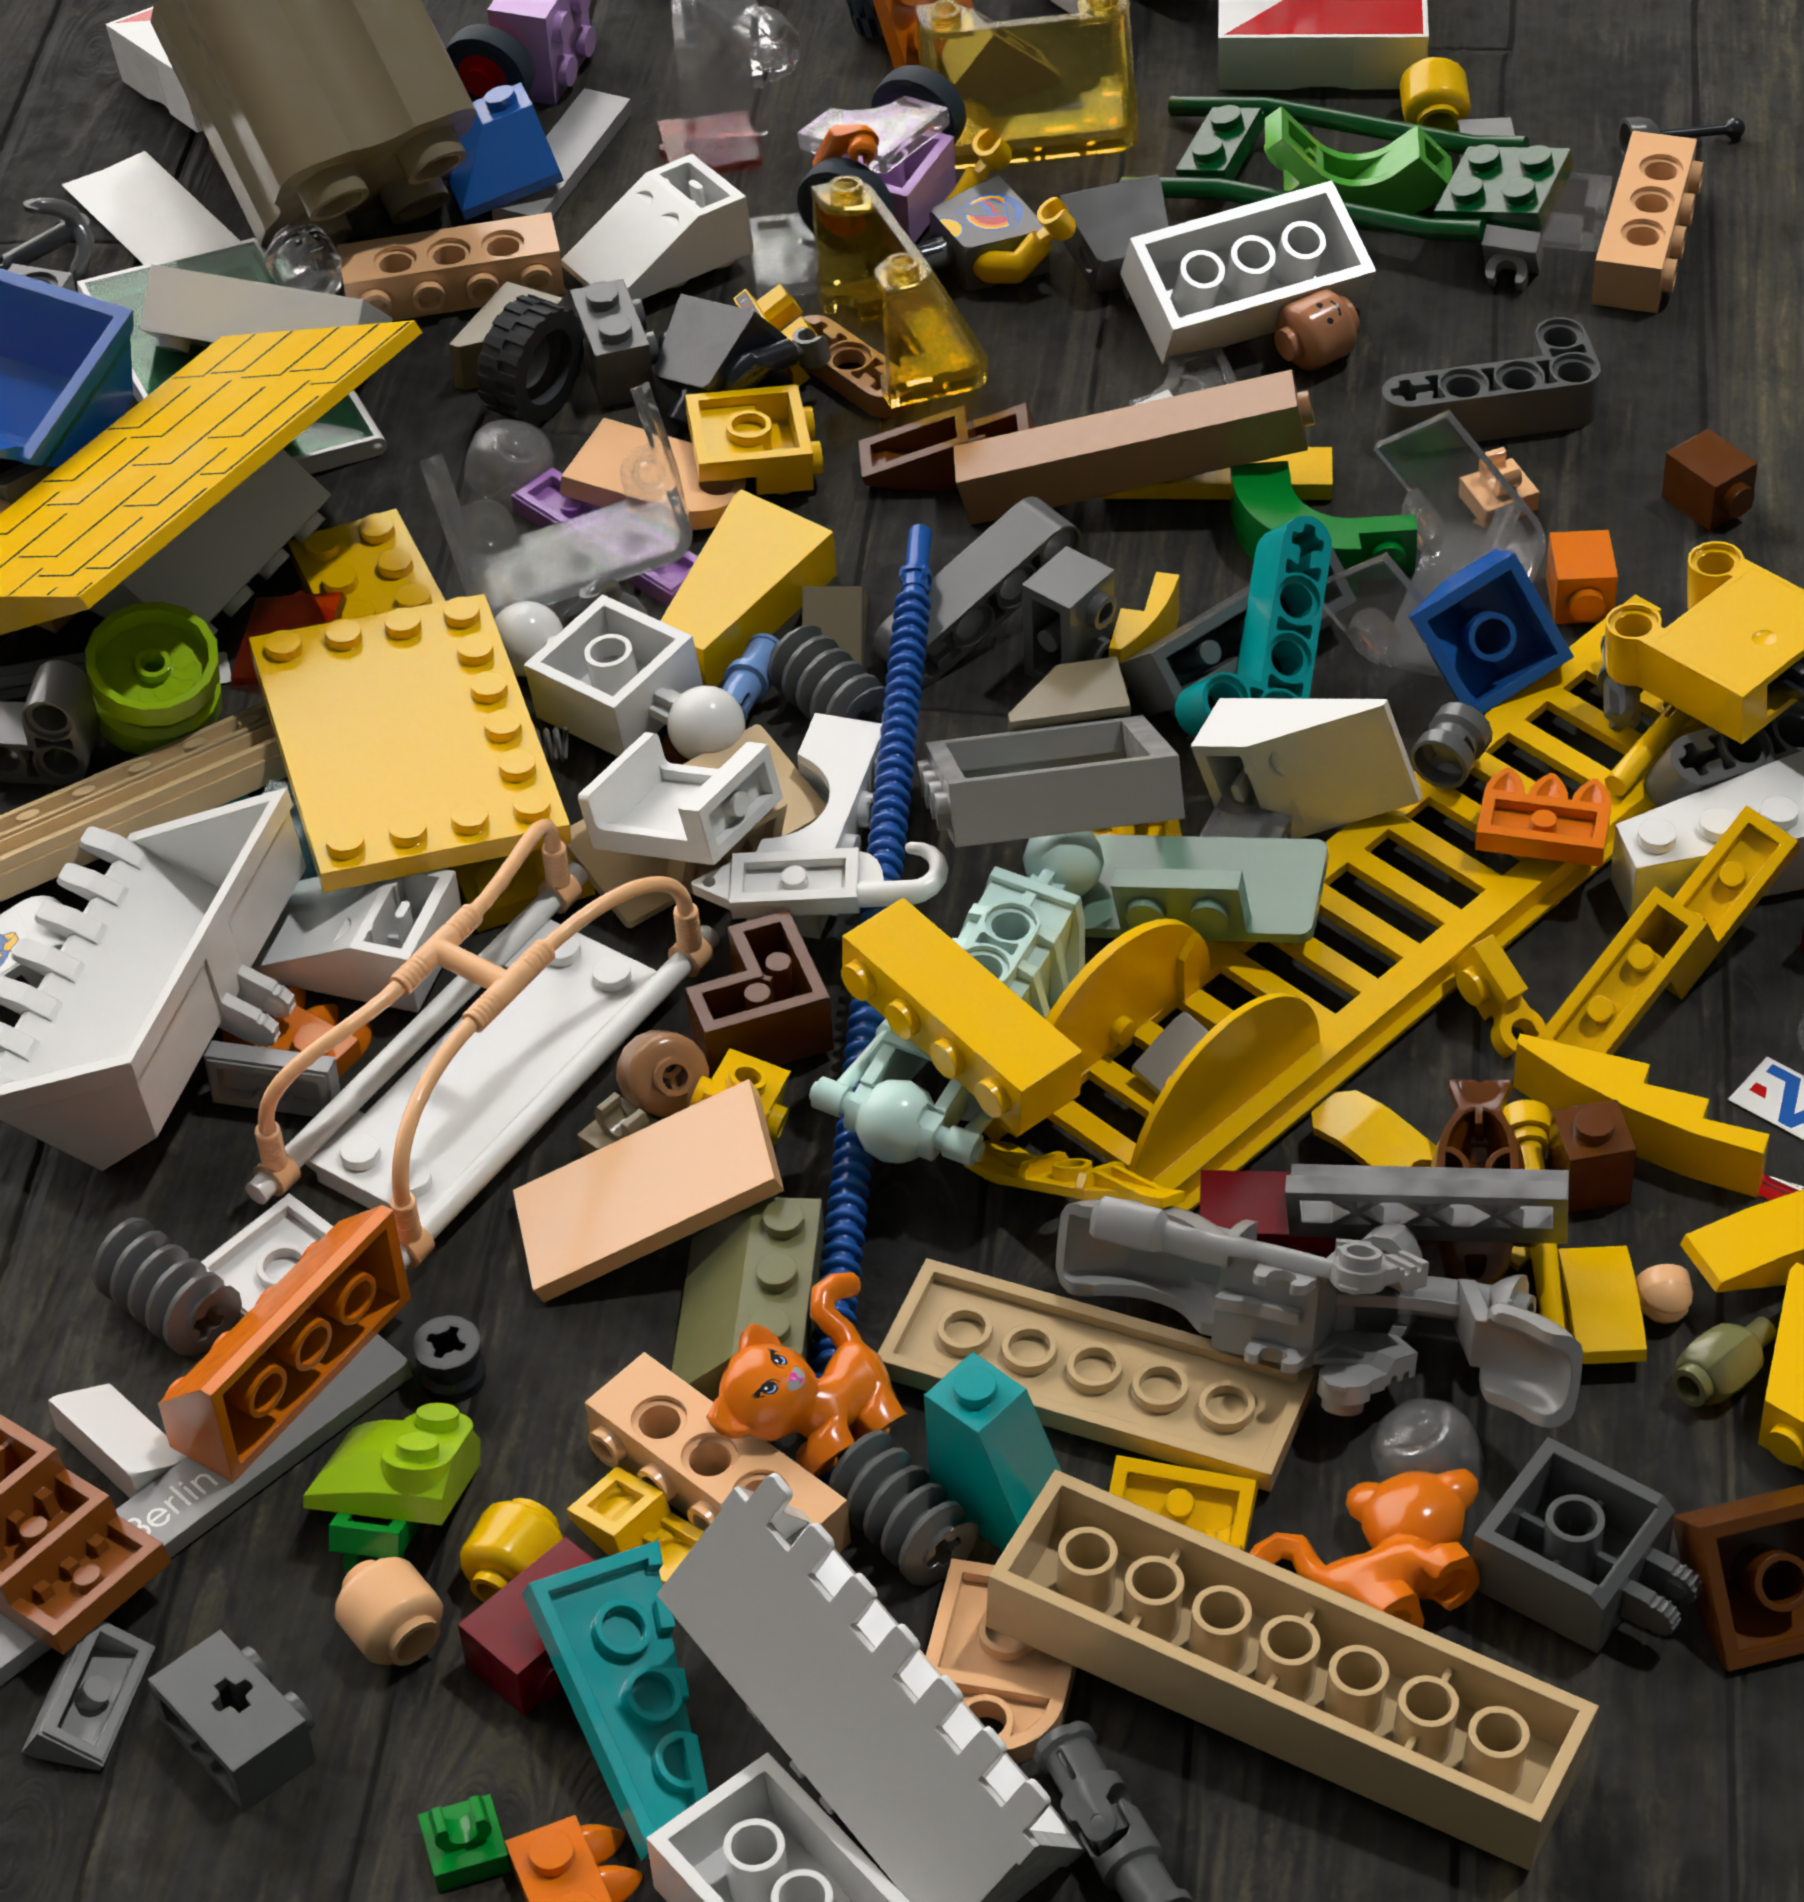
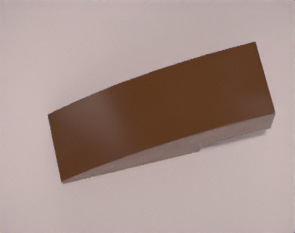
M1026 403L973 421L965 405L860 440L859 451L862 479L866 486L897 490L940 491L958 489L955 477L953 446L1037 427Z

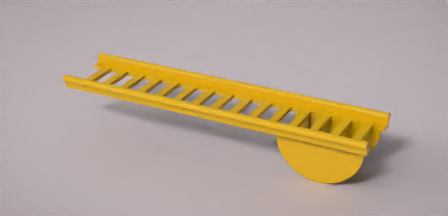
M1636 594L1624 603L1646 604L1657 610L1661 616V608ZM1606 618L1569 647L1574 658L1496 705L1484 715L1493 731L1492 741L1480 759L1475 760L1471 775L1487 784L1499 771L1507 767L1512 768L1491 755L1509 741L1581 785L1592 779H1598L1606 787L1605 778L1611 770L1531 724L1539 715L1548 710L1623 755H1626L1643 734L1632 728L1625 727L1621 732L1613 731L1609 728V720L1605 718L1603 711L1569 692L1584 679L1597 685V675L1602 668L1600 642L1605 635ZM1645 690L1640 694L1641 711L1657 719L1665 710L1663 700ZM1699 720L1691 726H1685L1684 724L1624 795H1616L1607 788L1611 796L1612 806L1602 866L1612 859L1615 825L1658 808L1649 798L1645 788V779L1650 769L1676 739L1683 735L1709 728L1710 726ZM1512 768L1520 776L1525 794H1528L1536 781ZM1413 771L1422 794L1419 803L1349 823L1325 842L1328 847L1329 859L1318 913L1397 962L1381 977L1376 978L1314 937L1305 943L1269 942L1355 997L1335 1014L1244 955L1258 942L1204 941L1197 931L1176 919H1156L1136 926L1109 943L1083 967L1056 1001L1046 1020L1082 1050L1081 1085L1088 1079L1146 1118L1137 1143H1134L1074 1100L1047 1118L1108 1161L1123 1162L1127 1170L1161 1187L1185 1191V1201L1172 1206L1192 1212L1200 1205L1201 1170L1241 1171L1453 993L1458 986L1456 975L1450 968V965L1472 945L1493 934L1504 950L1601 867L1511 855L1518 859L1519 862L1503 876L1411 820L1429 805L1476 834L1481 810L1480 804L1459 791L1432 786L1423 780L1416 771ZM1389 838L1480 895L1461 910L1370 852ZM1348 871L1439 929L1420 944L1332 889L1329 885ZM1221 973L1258 998L1247 1002L1233 1011L1201 990V988ZM1178 1008L1190 1014L1196 1021L1210 1029V1031L1195 1045L1172 1076L1167 1079L1163 1090L1158 1096L1138 1077L1113 1061V1059L1133 1043L1146 1051L1164 1031L1157 1024ZM994 1118L984 1130L990 1139L997 1141L1008 1132L1016 1138L1019 1136L1000 1118Z

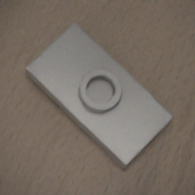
M211 1040L204 1054L212 1102L259 1109L263 1094L271 1081L300 1052ZM323 1055L300 1074L280 1098L276 1111L315 1117L341 1092L336 1058Z

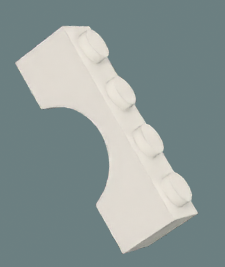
M820 713L814 714L797 754L799 773L803 775L827 806L822 814L807 827L788 835L761 839L756 852L859 847L861 852V834L864 828L870 829V820L872 819L871 808L874 805V781L877 778L876 766L878 765L877 754L880 751L881 723ZM829 915L792 916L801 936L820 939ZM747 918V921L753 920V919H756V918Z

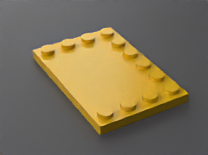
M485 594L455 597L448 601L410 608H396L389 612L351 619H337L330 623L292 630H278L271 634L249 637L252 662L323 893L509 856L527 829L540 819L552 821L559 832L560 840L565 844L571 843L568 817ZM543 837L535 845L532 851L540 850L542 848V845L545 843Z

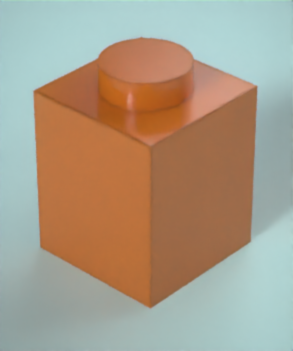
M1609 530L1549 532L1546 581L1555 624L1601 622L1615 608L1618 575Z

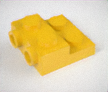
M798 384L685 395L686 415L699 482H728L735 479L753 477L757 495L789 494L795 491L814 490L813 476L823 475L822 448L820 441H810L815 440L812 406H802Z

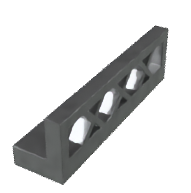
M1292 1164L1291 1175H1286L1285 1198L1289 1237L1363 1239L1375 1227L1392 1222L1405 1225L1414 1234L1416 1240L1567 1244L1569 1170Z

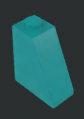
M972 1352L924 1394L930 1483H939L945 1489L947 1501H957L965 1510V1520L963 1523L973 1522L979 1524V1535L1004 1551L1054 1470L1061 1471L1027 1389Z

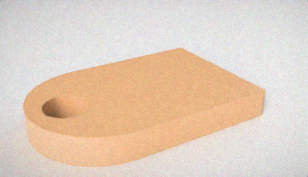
M603 418L562 474L560 495L673 528L701 530L716 527L733 496L741 489L745 491L746 478L728 482H699L692 443Z
M952 1558L926 1657L941 1675H947L961 1690L963 1701L977 1718H994L1005 1726L998 1735L1007 1746L1006 1752L1016 1764L1025 1762L1033 1758L1036 1745L1045 1734L1063 1725L1077 1667L986 1627L988 1575L995 1565Z

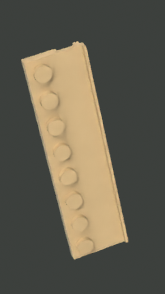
M265 702L0 815V902L58 877L67 863L84 866L100 859L79 846L81 837L88 827L94 826L121 835L127 839L132 832L214 809L287 777Z

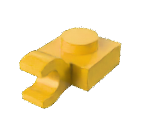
M1493 934L1472 945L1450 965V968L1456 975V983L1463 998L1469 1004L1476 1006L1484 1020L1493 1016L1494 1024L1491 1029V1042L1500 1056L1507 1059L1516 1052L1517 1040L1512 1034V1027H1518L1525 1035L1537 1037L1544 1029L1545 1023L1543 1019L1528 1006L1521 995L1528 987Z

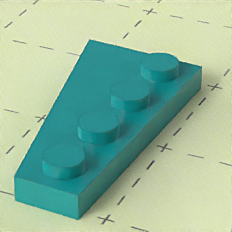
M659 1540L530 1582L521 1594L641 1862L649 1859L646 1838L709 1794L698 1736L691 1733L685 1703L689 1698L684 1668L678 1667L672 1631L676 1627L674 1615L656 1595L662 1587L659 1569L663 1565Z

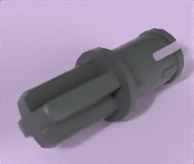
M1604 635L1600 642L1602 668L1597 675V687L1604 697V716L1609 720V728L1615 732H1621L1625 727L1634 729L1641 720L1640 694L1644 690L1638 686L1619 684L1608 676L1606 671Z

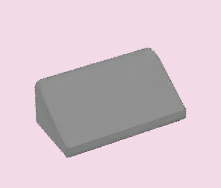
M103 1620L66 1652L22 1753L36 1759L100 1771L105 1764L155 1646Z

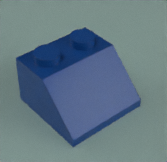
M1496 548L1445 579L1408 616L1456 701L1470 705L1482 714L1574 658L1514 552Z

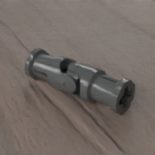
M1075 1721L1070 1724L1060 1725L1045 1734L1036 1745L1033 1760L1042 1773L1051 1775L1062 1794L1061 1809L1068 1822L1082 1829L1079 1833L1080 1838L1104 1885L1109 1890L1117 1891L1123 1902H1194L1186 1889L1176 1887L1163 1865L1165 1851L1146 1823L1140 1810L1132 1804L1129 1790L1121 1776L1116 1771L1108 1770L1095 1748L1097 1735L1087 1722Z

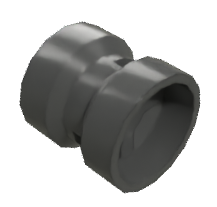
M1449 702L1441 706L1429 723L1428 731L1421 735L1411 750L1410 761L1414 770L1432 786L1441 789H1455L1462 786L1473 770L1475 760L1480 759L1492 741L1493 731L1490 723L1481 712L1470 705L1461 702Z

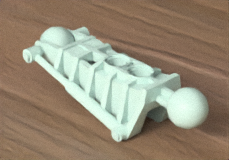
M1092 831L1029 838L1023 855L1027 877L995 866L989 875L979 903H974L969 910L959 937L952 938V940L1045 1019L1070 982L1085 966V916L1081 896L1085 895L1097 884L1104 865L1101 845ZM886 1018L877 1027L876 1037L837 1081L822 1076L811 1087L809 1094L811 1107L839 1118L844 1115V1128L857 1133L864 1150L882 1162L906 1163L918 1157L933 1161L942 1151L943 1157L972 1167L975 1162L981 1160L985 1150V1143H983V1135L981 1134L994 1119L983 1111L975 1096L954 1078L950 1080L938 1101L934 1104L928 1091L910 1081L929 1060L932 1061L931 1058L910 1039L900 1038L891 1029ZM860 1080L859 1086L857 1087L855 1092H852V1088ZM960 1119L964 1121L970 1120L965 1128L957 1126Z

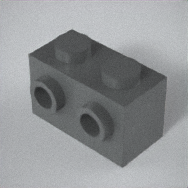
M623 279L610 282H596L590 286L570 290L572 310L575 311V315L580 317L582 321L581 328L584 329L585 334L583 339L585 351L582 359L601 408L655 397L652 365H656L659 348L654 332H644L647 331V323L640 298L631 300Z
M1066 546L1022 584L1024 672L1026 675L1040 682L1056 665L1109 658V645L1115 629V611L1117 607L1114 591V569Z

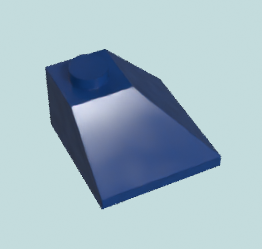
M521 82L513 86L502 85L488 91L483 98L472 102L477 115L470 131L460 139L467 157L458 167L453 169L452 174L447 178L465 221L564 181L534 107Z

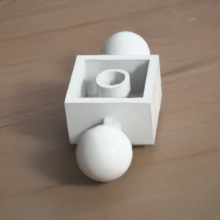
M603 594L564 629L559 618L552 610L543 604L532 601L513 603L501 610L494 619L514 674L520 677H527L537 718L560 729L566 726L569 728L568 733L617 757L643 733H657L665 724L667 725L668 735L673 746L682 756L689 760L704 752H718L731 747L740 739L745 730V717L738 701L729 692L721 688L703 686L693 636Z

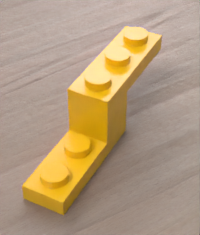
M1746 805L1674 898H1671L1656 886L1653 888L1537 1037L1613 1055L1665 988L1681 1000L1685 997L1801 849L1799 841Z

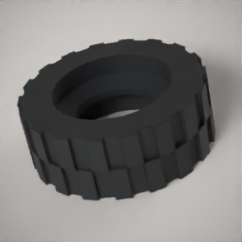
M528 294V297L520 295L516 297L515 301L506 304L503 307L504 310L492 322L493 325L484 338L482 352L479 353L476 383L479 385V398L484 401L483 405L488 410L526 425L539 426L541 422L546 423L552 419V416L564 406L563 403L567 397H570L576 378L579 377L581 371L580 365L585 351V347H583L585 334L584 329L581 328L582 321L579 316L574 314L575 311Z

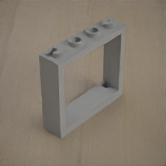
M1143 715L925 742L927 760L916 761L921 797L925 799L926 808H930L932 819H936L938 831L946 830L955 848L1185 819L1179 755Z

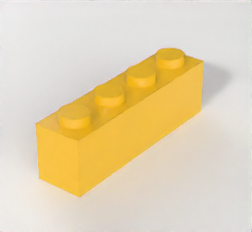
M901 898L842 936L843 967L841 969V977L851 995L859 1001L866 1000L887 1019L891 1029L900 1038L910 1039L924 1051L943 1076L957 1080L975 1096L978 1104L987 1115L995 1119L1000 1118L1020 1136L1080 1095L1082 1050L905 898Z

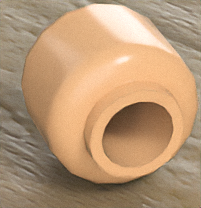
M388 1557L376 1561L366 1560L353 1567L345 1576L341 1592L335 1604V1618L341 1628L371 1663L385 1666L412 1664L426 1655L436 1644L440 1636L439 1626L442 1622L443 1604L435 1591L406 1559Z

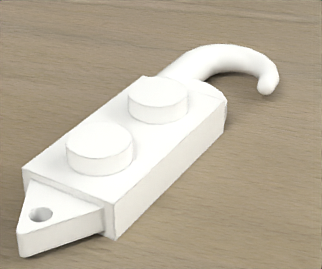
M909 842L905 846V851L908 854L921 856L929 863L928 873L918 879L884 881L883 871L878 860L869 853L860 852L859 847L732 853V862L693 880L691 886L694 895L731 910L732 919L760 918L788 909L791 916L860 913V908L888 907L901 898H905L912 905L925 902L938 894L944 886L949 868L945 856L936 847L924 842Z

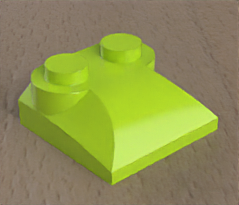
M446 1403L422 1405L417 1409L416 1413L409 1415L404 1420L384 1419L363 1423L353 1427L345 1436L303 1495V1508L442 1526L480 1466L481 1439L473 1431L472 1420L466 1415L459 1413L458 1408Z

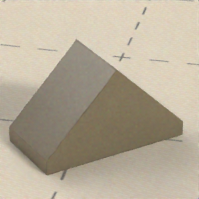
M802 586V626L814 625L820 627L822 635L832 637L839 648L846 650L851 655L853 661L863 665L869 604L868 591L861 586Z

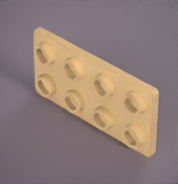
M756 724L744 730L740 739L731 747L718 752H704L682 764L719 769L747 742L763 743L769 746L783 798L715 865L593 849L584 819L570 826L571 843L565 845L567 853L575 863L581 865L586 870L588 880L601 896L623 884L650 876L673 878L682 883L691 895L693 894L691 882L732 862V853L756 852L761 839L788 835L807 827L822 814L827 805L803 775L799 773L798 769L761 725ZM654 892L632 898L617 905L612 910L625 927L633 928L676 902L667 893Z

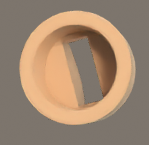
M1660 1264L1645 1269L1636 1277L1641 1310L1649 1319L1661 1324L1678 1322L1687 1314L1688 1308L1692 1304L1693 1290L1690 1275L1685 1268L1675 1264Z

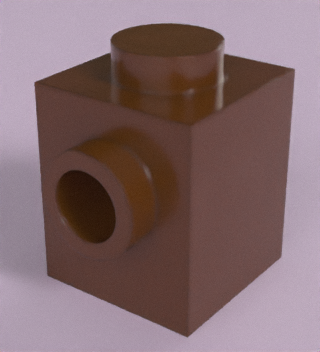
M1708 428L1666 452L1661 497L1711 532L1731 519L1741 517L1752 508L1755 498L1754 489L1758 463Z
M1618 1101L1578 1104L1570 1108L1552 1110L1547 1166L1549 1170H1569L1568 1213L1630 1203L1637 1149Z

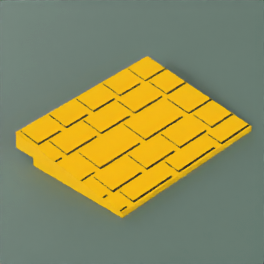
M415 320L221 336L0 514V635L90 609L423 332Z

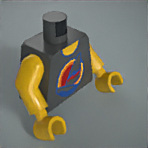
M988 128L983 129L975 136L972 143L973 151L980 159L974 168L972 166L967 167L953 191L943 202L934 206L930 211V240L912 247V258L920 275L928 276L946 269L964 290L969 291L1000 284H1018L1026 278L1050 272L1049 252L1052 250L1050 243L1053 239L1064 241L1071 238L1076 229L1075 219L1070 215L1069 209L1058 197L1046 200L1039 207L1036 215L999 175L991 178L988 177L991 170L998 171L1009 165L1012 159V152L1003 138L998 139L992 130Z

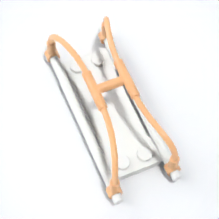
M548 819L536 821L523 834L503 865L480 895L471 904H464L389 978L390 984L360 1009L306 1047L274 1077L264 1092L259 1106L258 1125L255 1128L254 1134L261 1162L253 1169L255 1177L245 1186L248 1195L259 1204H265L273 1195L277 1197L282 1196L301 1177L300 1168L306 1164L316 1172L318 1182L367 1208L372 1209L384 1205L392 1209L405 1269L407 1267L416 1268L435 1249L434 1239L687 976L695 977L713 959V949L720 942L718 934L707 925L700 926L699 909L697 905L692 903L691 896L685 886L679 881L665 876H650L628 882L593 900L562 924L551 920L550 918L555 913H565L582 896L581 887L588 881V874L581 865L577 863L568 864L566 845L560 840L555 824ZM543 837L545 843L542 845L541 852L545 880L538 886V896L478 956L459 947L480 926L483 921L482 915L504 891L535 845ZM664 892L671 895L676 902L673 910L676 943L668 950L669 959L658 971L578 933L579 930L600 915L623 902L643 894ZM438 966L457 974L328 1105L284 1146L280 1125L275 1121V1111L286 1089L300 1074L335 1046L373 1020L401 995H410ZM481 987L487 989L463 1013L462 1017L365 1114L358 1111Z

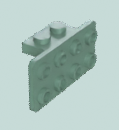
M1095 834L1101 845L1104 865L1097 884L1085 895L1081 896L1085 916V937L1118 938L1120 935L1143 923L1166 918L1184 922L1197 931L1204 941L1305 943L1314 936L1329 859L1328 847L1323 840Z

